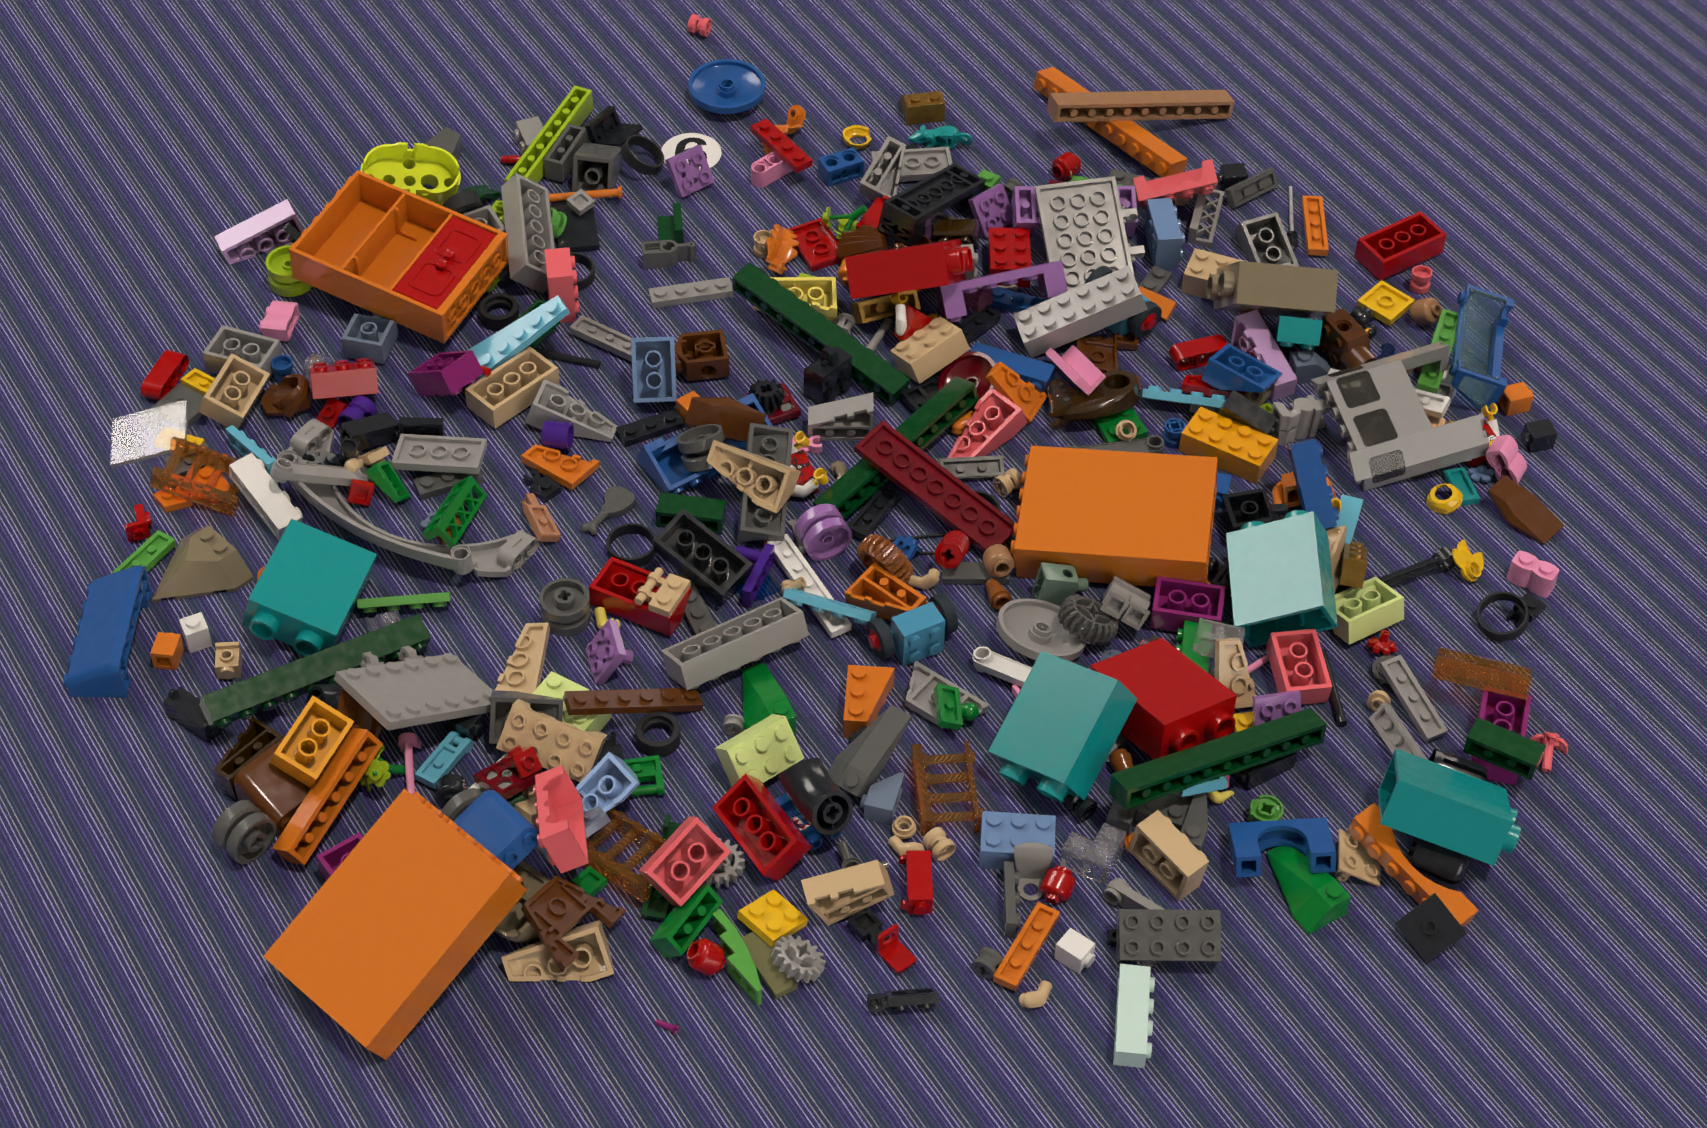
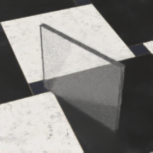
M182 400L113 418L110 442L111 468L186 449L188 401Z

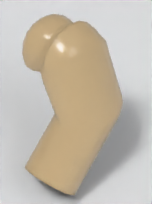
M932 568L923 577L912 575L907 585L928 590L939 582L940 572Z
M799 577L794 581L784 580L781 583V592L784 595L786 588L801 590L807 586V583L803 577Z
M897 835L892 836L888 840V844L899 856L906 855L908 850H925L921 843H903Z

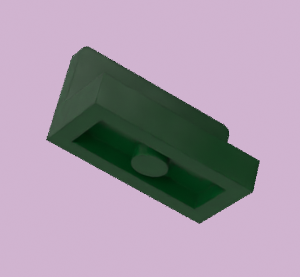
M673 203V216L657 217L659 240H673L677 244L684 243L681 203Z

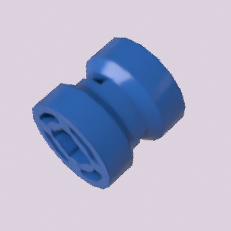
M279 355L272 359L271 366L276 383L279 384L285 376L295 373L291 357Z
M1171 418L1165 422L1164 445L1169 448H1179L1181 433L1186 427L1184 421L1178 418Z

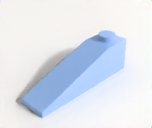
M608 752L576 786V789L582 798L584 813L597 806L604 812H607L622 803L640 783L637 775L621 758Z

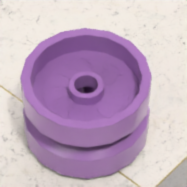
M819 504L811 507L799 517L795 525L796 536L811 559L817 561L836 557L848 547L852 539L851 529L843 520L839 510L831 504Z

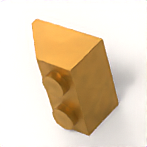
M942 91L913 93L899 98L906 125L945 121V100Z

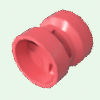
M692 14L688 21V32L693 34L699 33L701 36L707 37L712 28V19L707 17L700 18L699 15Z
M1423 265L1415 266L1412 269V279L1410 280L1409 288L1414 293L1425 294L1430 289L1432 270Z

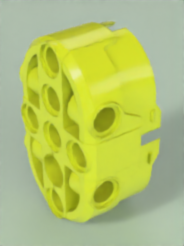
M404 142L383 144L371 149L361 164V172L441 206L449 197L459 191L461 181L459 164L452 154L439 147L414 143L413 149H407L408 143ZM429 184L434 186L435 189H426L422 185Z

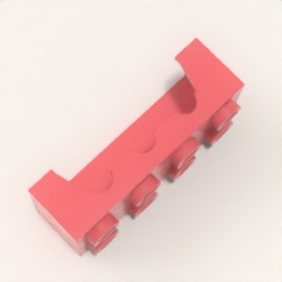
M1209 159L1202 161V168L1149 181L1145 180L1144 175L1133 178L1132 186H1135L1137 208L1142 207L1145 210L1147 199L1171 198L1173 203V199L1181 198L1182 200L1193 198V195L1201 193L1202 196L1211 194L1216 189L1218 180L1213 160Z
M563 765L535 775L536 786L533 787L537 802H534V806L538 814L536 824L540 834H537V840L542 849L546 848L551 865H556L562 874L589 863L582 798Z

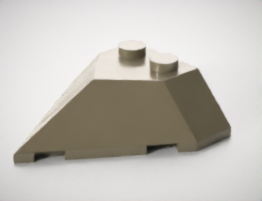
M210 525L198 528L180 540L152 598V603L162 602L161 598L175 597V600L213 595V591L227 590V593L235 592L253 581L254 576L237 549Z

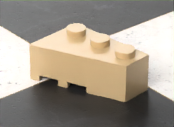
M878 860L801 880L808 906L828 926L895 895L888 872Z

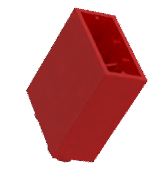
M960 239L867 252L845 257L851 299L951 285L966 280L965 272L973 271L971 249L969 246L961 247Z
M1163 638L1090 665L1091 670L1119 680L1137 698L1121 733L1153 759L1230 735L1235 728L1236 720L1233 716L1237 695Z

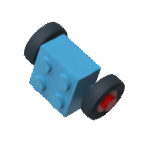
M1101 266L1090 274L1085 284L1114 271L1107 266ZM1142 294L1148 310L1106 328L1113 334L1119 333V335L1123 336L1131 332L1137 337H1144L1158 324L1162 310L1156 303L1150 301Z
M944 593L930 597L928 604L891 617V630L882 618H874L866 623L868 641L876 656L883 660L895 654L902 666L943 651L944 636L958 629V618L955 608Z

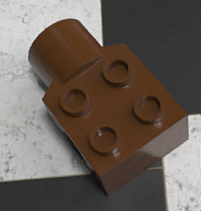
M1344 308L1336 310L1335 313L1322 316L1320 344L1317 347L1338 370L1353 372L1359 370V365L1379 360L1370 351L1368 333Z
M723 329L683 333L680 335L674 345L676 375L680 374L687 381L729 377V356Z

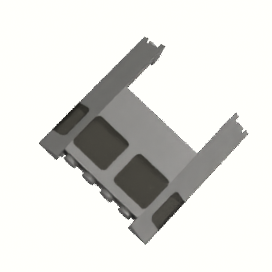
M1442 341L1311 379L1318 398L1325 399L1327 404L1332 406V416L1340 424L1339 431L1342 438L1345 437L1347 440L1349 468L1356 483L1361 485L1363 491L1486 455L1489 449V438L1486 431L1483 430V413L1432 428L1406 370L1435 362L1439 372L1448 370L1449 344L1444 346Z

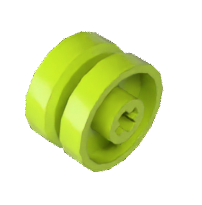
M291 245L281 246L272 250L265 261L271 290L277 295L284 297L303 295L312 288L311 285L293 278L289 254Z

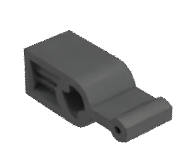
M673 240L641 242L644 269L674 267L681 261H696L695 242L690 241L677 244Z

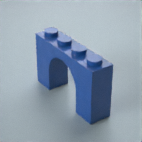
M1326 817L1228 823V844L1236 878L1261 876V852L1274 846H1288L1300 850L1307 858L1310 873L1336 871V849Z

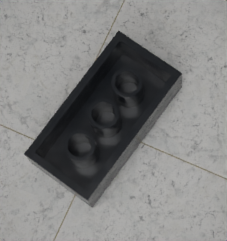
M682 509L653 540V551L721 605L732 596L752 572V563L685 509Z

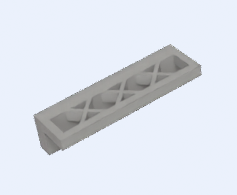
M1213 190V193L1203 196L1201 193L1198 194L1187 243L1206 247L1212 246L1225 191ZM1208 196L1217 197L1219 199L1211 201L1208 198ZM1211 208L1214 212L1208 214L1205 210ZM1208 221L1211 225L1205 227L1202 223ZM1205 234L1209 239L1197 238V236Z

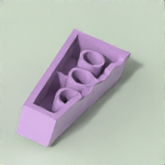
M288 199L214 237L230 265L253 258L260 252L267 254L274 248L291 245L292 242L286 238L288 233L283 229L287 222L299 233H302L304 229Z
M1258 310L1235 316L1231 345L1282 372V376L1270 386V399L1274 401L1294 394L1297 377Z

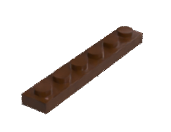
M685 688L565 691L563 695L569 715L651 713L655 711L692 712L701 711L703 708V702L697 688L689 690Z

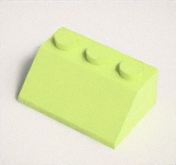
M1377 577L1364 581L1363 588L1351 587L1335 594L1338 627L1333 628V631L1349 645L1404 620V597Z

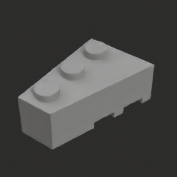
M890 136L887 137L860 181L859 194L873 201L877 197L882 198L886 195L891 198L897 194L906 144Z
M873 393L808 407V438L818 435L820 436V441H861L873 430Z

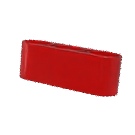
M1218 334L1174 344L1168 353L1179 371H1185L1206 366L1209 358L1228 343L1223 335Z
M165 350L144 379L141 386V395L160 401L177 385L189 365L188 355Z

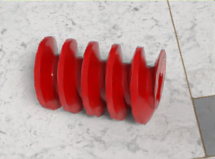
M959 530L948 532L935 549L936 562L945 569L956 568L970 547L968 536Z

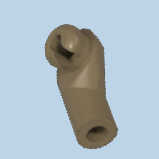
M836 461L830 466V470H834L832 473L838 476L835 482L848 471L845 463L842 461Z

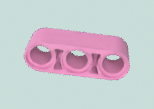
M771 152L752 163L751 183L758 188L765 187L793 170L774 152Z

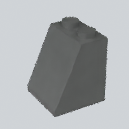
M584 143L573 157L572 192H577L580 189L583 191L615 189L622 168L621 147Z

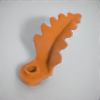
M793 105L788 111L786 125L775 126L785 135L795 133L803 127L806 112L801 106ZM761 142V145L765 146L763 148L765 154L768 155L769 153H771L772 151L763 142Z
M775 224L773 226L774 229H771L772 237H767L766 239L768 255L765 261L770 263L769 269L782 275L784 271H787L785 264L797 256L798 252L793 247L798 246L799 242L793 240L797 238L793 231Z

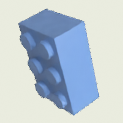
M1171 198L1147 199L1143 231L1153 266L1155 265L1164 270L1178 269L1179 261L1183 259L1181 247L1185 245V235L1181 233V221L1177 219V207L1173 206Z
M674 336L631 338L634 403L676 401Z
M982 811L979 868L1003 870L1004 861H1014V870H1016L1013 847L1027 842L1042 843L1052 847L1054 851L1048 869L1053 868L1056 816Z

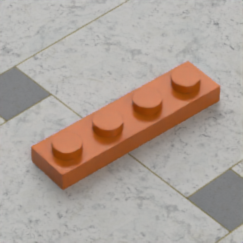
M1302 195L1301 203L1307 255L1328 256L1329 248L1322 196Z
M1037 902L993 975V982L1016 992L1060 918V911Z

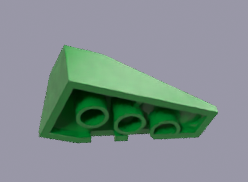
M765 663L743 668L744 731L770 715L776 714L786 716L793 734L796 735V715L789 700Z
M1277 846L1266 852V857L1274 876L1278 879L1282 888V895L1289 904L1290 914L1307 935L1347 914L1351 896L1335 878L1327 872L1310 873L1307 858L1295 848Z

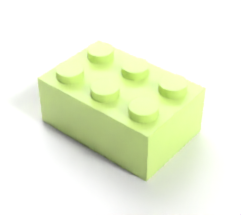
M551 671L532 694L563 699L565 691H585L589 689ZM563 702V722L574 725L583 731L591 732L596 730L600 732L612 718L611 714L569 715Z
M776 714L770 715L715 747V751L731 786L745 773L764 783L804 759L786 716Z

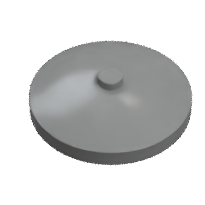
M1016 599L1006 603L999 611L996 628L1000 637L1012 649L1034 660H1037L1040 652L1044 651L1067 661H1072L1083 653L1086 642L1084 643L1079 638L1076 639V636L1069 634V631L1063 628L1058 618L1060 606L1038 599Z

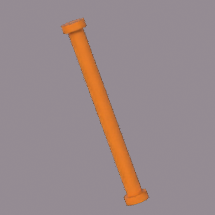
M617 186L616 189L584 191L592 199L617 196L618 198H623L622 186ZM576 192L549 194V202L566 201L567 198Z

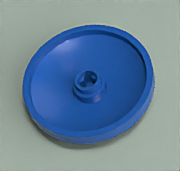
M735 59L714 60L699 66L693 71L688 82L689 95L696 105L707 111L719 114L740 113L755 107L765 95V78L761 71L750 63Z

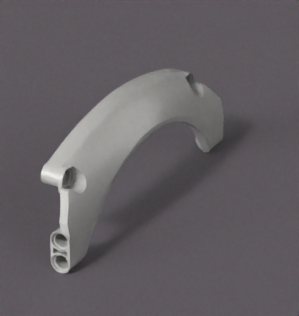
M315 418L309 420L292 436L290 447L280 452L277 459L285 458L291 462L306 463L308 460H302L305 452H313L316 455L319 451L332 453L334 430ZM289 481L321 513L354 535L400 555L453 570L459 575H465L473 571L476 576L508 577L515 570H518L536 552L539 546V539L522 530L496 540L455 545L452 548H449L447 545L422 543L405 539L379 529L363 519L343 499L336 485Z

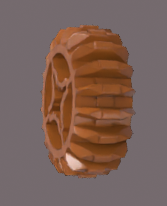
M870 534L868 537H865L857 548L860 561L867 568L876 563L904 583H907L913 575V567L907 556L895 544L891 543L888 539L886 540L883 536Z

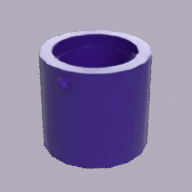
M546 420L541 434L542 446L569 451L574 439L573 423Z

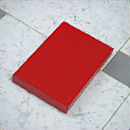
M822 218L789 228L797 236L793 240L799 242V245L794 248L812 272L842 262L837 253L839 241L831 230L827 228V225L823 223Z

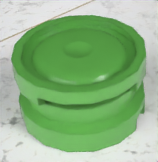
M551 207L553 237L556 239L564 231L567 217L564 213L557 212L556 209Z
M1259 795L1257 799H1253L1250 803L1248 822L1282 820L1284 813L1282 802L1272 795Z

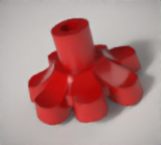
M1382 630L1379 638L1372 637L1367 642V646L1373 647V653L1378 654L1382 651L1383 654L1390 655V651L1397 652L1396 643L1389 640L1390 632L1387 630Z

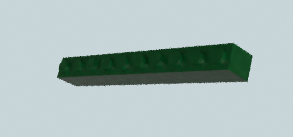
M749 262L733 276V291L816 352L821 354L822 349L829 345L831 348L838 346L852 356L851 377L891 407L901 398V392L908 389L910 379L903 372L896 370L887 360L881 359L872 349L866 348L859 343L855 337L848 335L839 325L833 324L824 314L818 313L811 308L807 302L800 300L791 290L785 289L776 279L770 278L759 267H755Z
M955 376L895 430L919 449H925L979 400L975 383ZM862 458L812 502L813 507L819 504L834 505L841 513L843 520H845L890 479Z
M416 614L203 695L199 705L211 730L217 727L223 729L231 725L232 721L240 718L241 720L249 719L261 710L264 712L270 711L277 704L284 701L285 703L293 702L300 695L308 694L314 685L336 682L334 680L336 671L362 668L360 663L363 657L362 654L365 652H371V654L376 655L378 661L384 662V664L390 660L395 662L399 661L401 647L410 646L416 650V653L422 652L427 648L431 636L421 616Z
M1308 708L1112 773L1109 794L1126 810L1201 783L1324 743L1327 723L1313 710Z

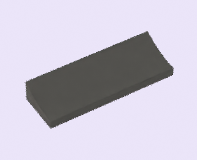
M750 423L746 451L790 467L793 429ZM742 492L737 542L754 540L783 541L787 501L780 511L775 513L756 505L749 496Z

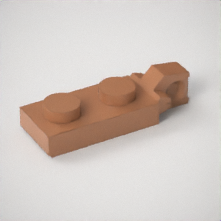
M526 493L522 501V508L537 539L541 542H558L561 534L546 505H540L535 494Z

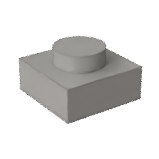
M580 189L566 199V205L581 216L595 206V200Z

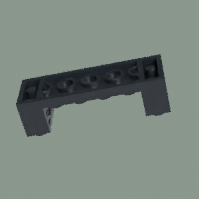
M953 163L883 201L878 230L903 243L905 246H913L922 241L926 220L952 205L961 212L967 214L972 212L968 200L983 192L986 180Z

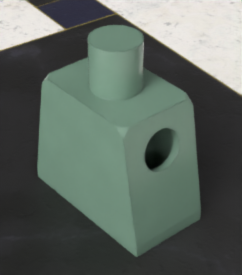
M1041 562L1031 593L1033 599L1061 606L1062 602L1070 595L1075 596L1076 592H1087L1088 580L1087 578H1078L1075 567L1071 565Z

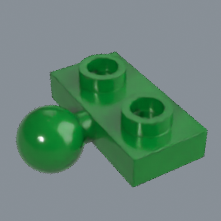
M937 683L934 688L937 725L939 727L959 731L963 726L962 718L966 721H973L978 717L979 708L976 704L968 702L961 705L959 688Z

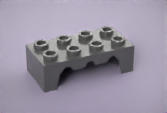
M1119 909L1116 912L1117 963H1131L1135 961H1197L1204 964H1217L1221 962L1220 910Z

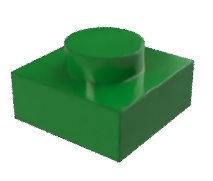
M589 865L572 880V884L585 889L584 893L594 897L607 886V879Z

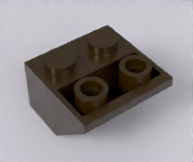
M977 219L937 220L933 230V237L936 242L941 239L942 241L960 239L961 245L973 244L974 249H979L980 225Z

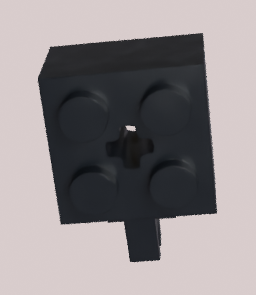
M827 345L824 347L821 357L804 369V396L819 405L832 402L841 393L846 392L852 383V356L838 346L831 348V346Z
M1261 488L1222 495V514L1229 533L1241 530V527L1248 522L1260 521L1269 523L1284 519V516L1289 513L1286 503L1270 504L1266 491Z

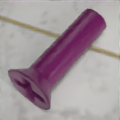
M657 1019L655 1025L672 1031L674 1035L679 1031V1024L672 1025L660 1019Z

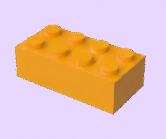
M1200 407L1181 433L1179 451L1190 456L1218 457V468L1257 484L1276 456L1279 439Z

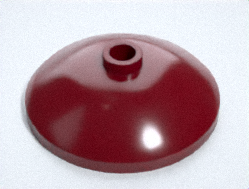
M976 351L966 352L945 366L939 378L938 390L942 389L957 376L975 383L980 400L991 388H994L986 376L995 365V362L985 353ZM976 402L971 408H969L968 410L973 409V408L975 407V405L977 404V402Z

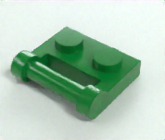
M659 755L623 760L637 775L639 783L656 781V784L636 787L628 797L651 794L665 795Z

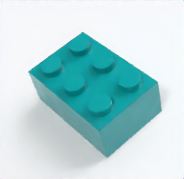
M1277 316L1274 340L1278 341L1280 346L1293 347V343H1298L1299 348L1314 350V345L1319 346L1323 321Z

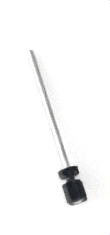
M1289 186L1290 231L1286 234L1293 251H1296V247H1298V234L1294 231L1293 188Z

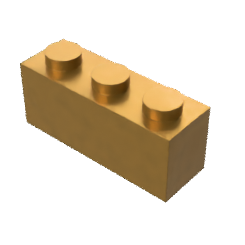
M917 290L899 292V295L905 294L908 298L903 303L904 305L913 304L916 309H921ZM893 293L851 303L855 323L861 324L894 316L893 309H895L896 305L891 302V295Z
M1354 541L1350 542V544L1345 543L1340 572V585L1363 588L1368 563L1367 547H1363V543Z

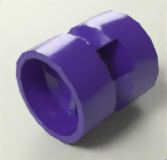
M358 395L339 414L337 422L341 427L344 422L377 415V408L370 399Z

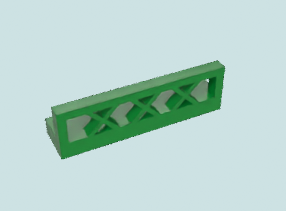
M471 475L455 483L422 533L427 541L439 535L449 548L456 545L487 496ZM472 490L477 494V499L473 498ZM463 502L468 504L469 512L465 511ZM455 515H459L461 524L456 523ZM446 528H451L452 538L445 531Z

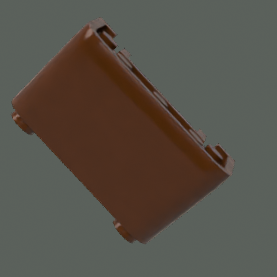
M285 737L242 768L234 779L238 801L249 800L261 812L270 817L276 823L277 838L282 834L293 817L294 811L299 808L311 789L269 763Z

